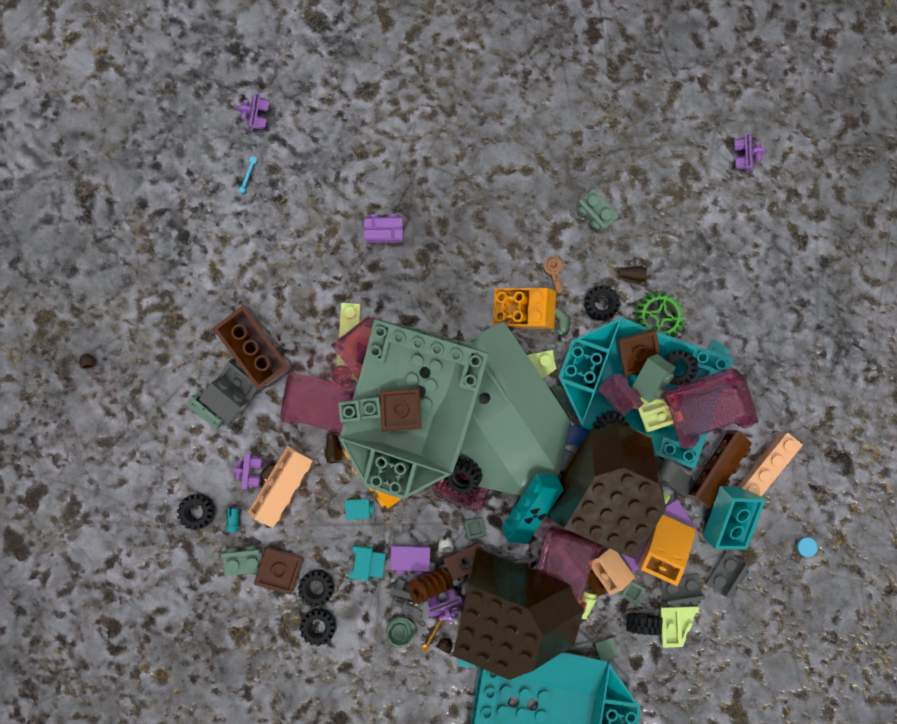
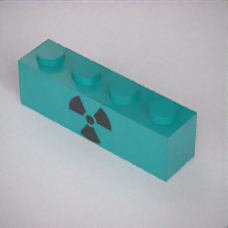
M542 473L535 475L501 527L507 542L523 544L529 542L564 490L557 475Z

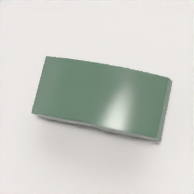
M379 397L338 402L340 423L381 417Z

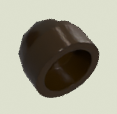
M83 354L79 359V365L82 369L96 366L95 359L90 354Z
M442 638L436 647L450 654L453 643L448 638Z

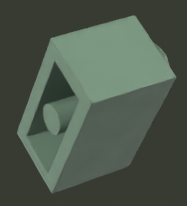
M658 354L649 357L631 390L649 403L656 399L659 400L665 393V385L669 384L673 379L674 375L672 373L676 367Z

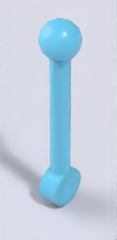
M251 156L249 159V168L242 186L238 188L240 193H245L246 191L245 186L253 165L257 163L255 156Z

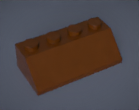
M242 305L212 328L257 390L271 384L294 368L248 306Z
M727 430L696 478V483L688 496L703 506L711 508L714 505L720 486L729 485V478L741 466L739 464L740 461L750 453L751 448L749 447L752 442L738 430Z

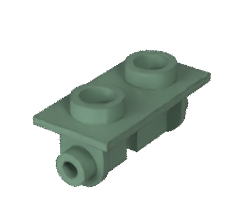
M558 383L551 386L549 389L570 420L575 418L577 415L570 400L566 403L563 401L568 396L562 386H559Z
M198 391L188 399L189 403L187 406L216 430L224 420L199 400L203 393Z

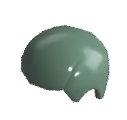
M396 617L386 627L387 640L395 647H404L410 644L415 636L414 624L406 617Z

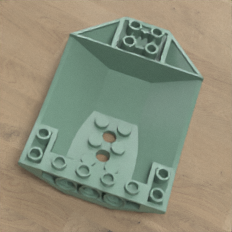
M374 319L366 355L352 400L371 397L380 398V391L416 389L417 386H423L426 393L421 397L422 429L382 432L381 417L344 422L338 438L365 487L405 499L453 473L473 414L489 353L458 340L419 328ZM423 367L430 369L431 374L428 378L421 374Z
M504 321L465 340L463 343L489 353V357L458 458L461 457V460L467 458L468 462L471 459L473 460V465L476 463L479 465L477 469L481 468L483 477L478 487L522 496L537 473L560 476L571 421ZM426 368L421 374L428 378L431 374L430 369ZM417 386L416 388L420 389L421 397H423L426 393L425 388ZM483 393L490 395V401L487 404H482L479 401V397Z

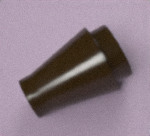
M643 265L620 267L619 279L639 284L641 282L646 283L647 267H643Z
M327 435L324 459H326L328 464L342 462V457L344 456L338 441V435Z

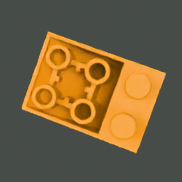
M495 288L493 326L504 321L507 327L554 329L556 291L549 288Z
M662 515L649 537L637 567L678 586L687 564L696 529Z

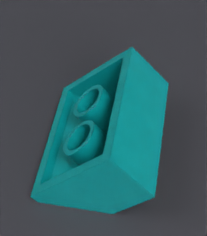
M720 486L703 537L714 549L747 550L766 499L737 486Z

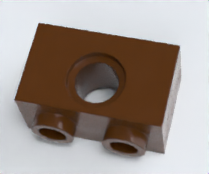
M479 541L443 557L453 581L457 579L459 582L469 577L468 574L471 573L476 549L482 550ZM463 558H470L472 565L467 568L463 567L461 561Z

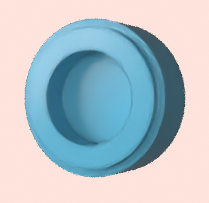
M803 537L798 540L796 549L800 555L812 557L816 554L818 546L812 538Z

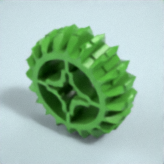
M656 291L655 297L650 292L648 293V298L645 296L641 298L643 303H637L640 309L634 310V313L639 316L633 319L634 321H639L640 323L638 324L652 329L646 322V316L652 320L653 328L660 332L664 322H672L673 325L668 331L660 333L668 336L672 334L676 337L678 336L676 330H683V327L679 324H685L686 321L681 319V317L686 316V313H680L684 305L678 307L677 303L680 302V299L673 301L674 294L667 297V291H664L662 296L659 291ZM660 302L656 311H646L650 303ZM667 305L672 309L674 317L667 312ZM658 313L663 315V319L660 321L656 318Z

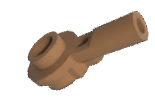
M550 256L544 261V270L552 276L556 294L563 293L559 272L562 269V261L556 256Z

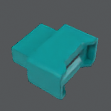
M354 544L353 552L356 554L354 570L349 574V579L368 581L369 577L383 578L386 553L373 551V546Z

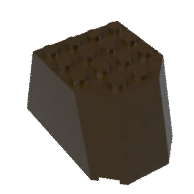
M618 421L611 422V425L590 429L560 479L564 489L546 516L566 530L635 559L666 510L660 470L652 438Z
M477 548L460 616L453 656L508 680L514 679L536 670L575 644L584 608L582 604L578 603L570 584Z

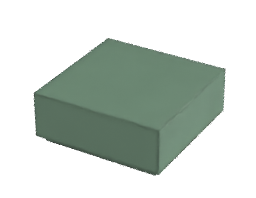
M483 517L464 520L467 540L486 536Z
M632 580L619 595L638 605L646 588Z
M613 636L594 642L600 660L607 661L619 657Z

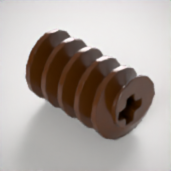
M438 567L412 580L408 585V590L411 598L417 604H420L421 601L427 602L428 599L444 593L447 589L450 590L453 587V581L445 569Z

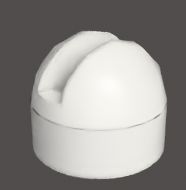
M442 537L438 544L439 551L443 553L452 552L454 550L453 540L449 537L444 540V537Z

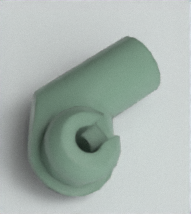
M558 307L555 310V317L559 320V327L556 331L558 335L564 336L570 331V319Z

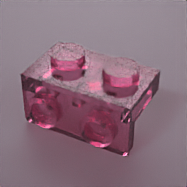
M610 375L597 388L618 414L621 413L623 416L631 409H639L644 404L640 394L630 388L628 380L622 375Z

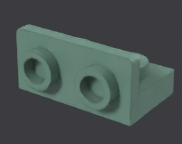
M595 189L591 190L576 204L578 212L584 217L587 216L591 221V226L596 231L600 230L601 233L619 217Z
M257 545L245 546V550L239 551L237 547L227 548L226 552L220 554L221 558H223L225 576L257 573L263 556V549L257 548Z

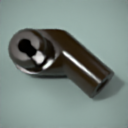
M270 463L262 470L260 474L261 487L265 484L276 463Z

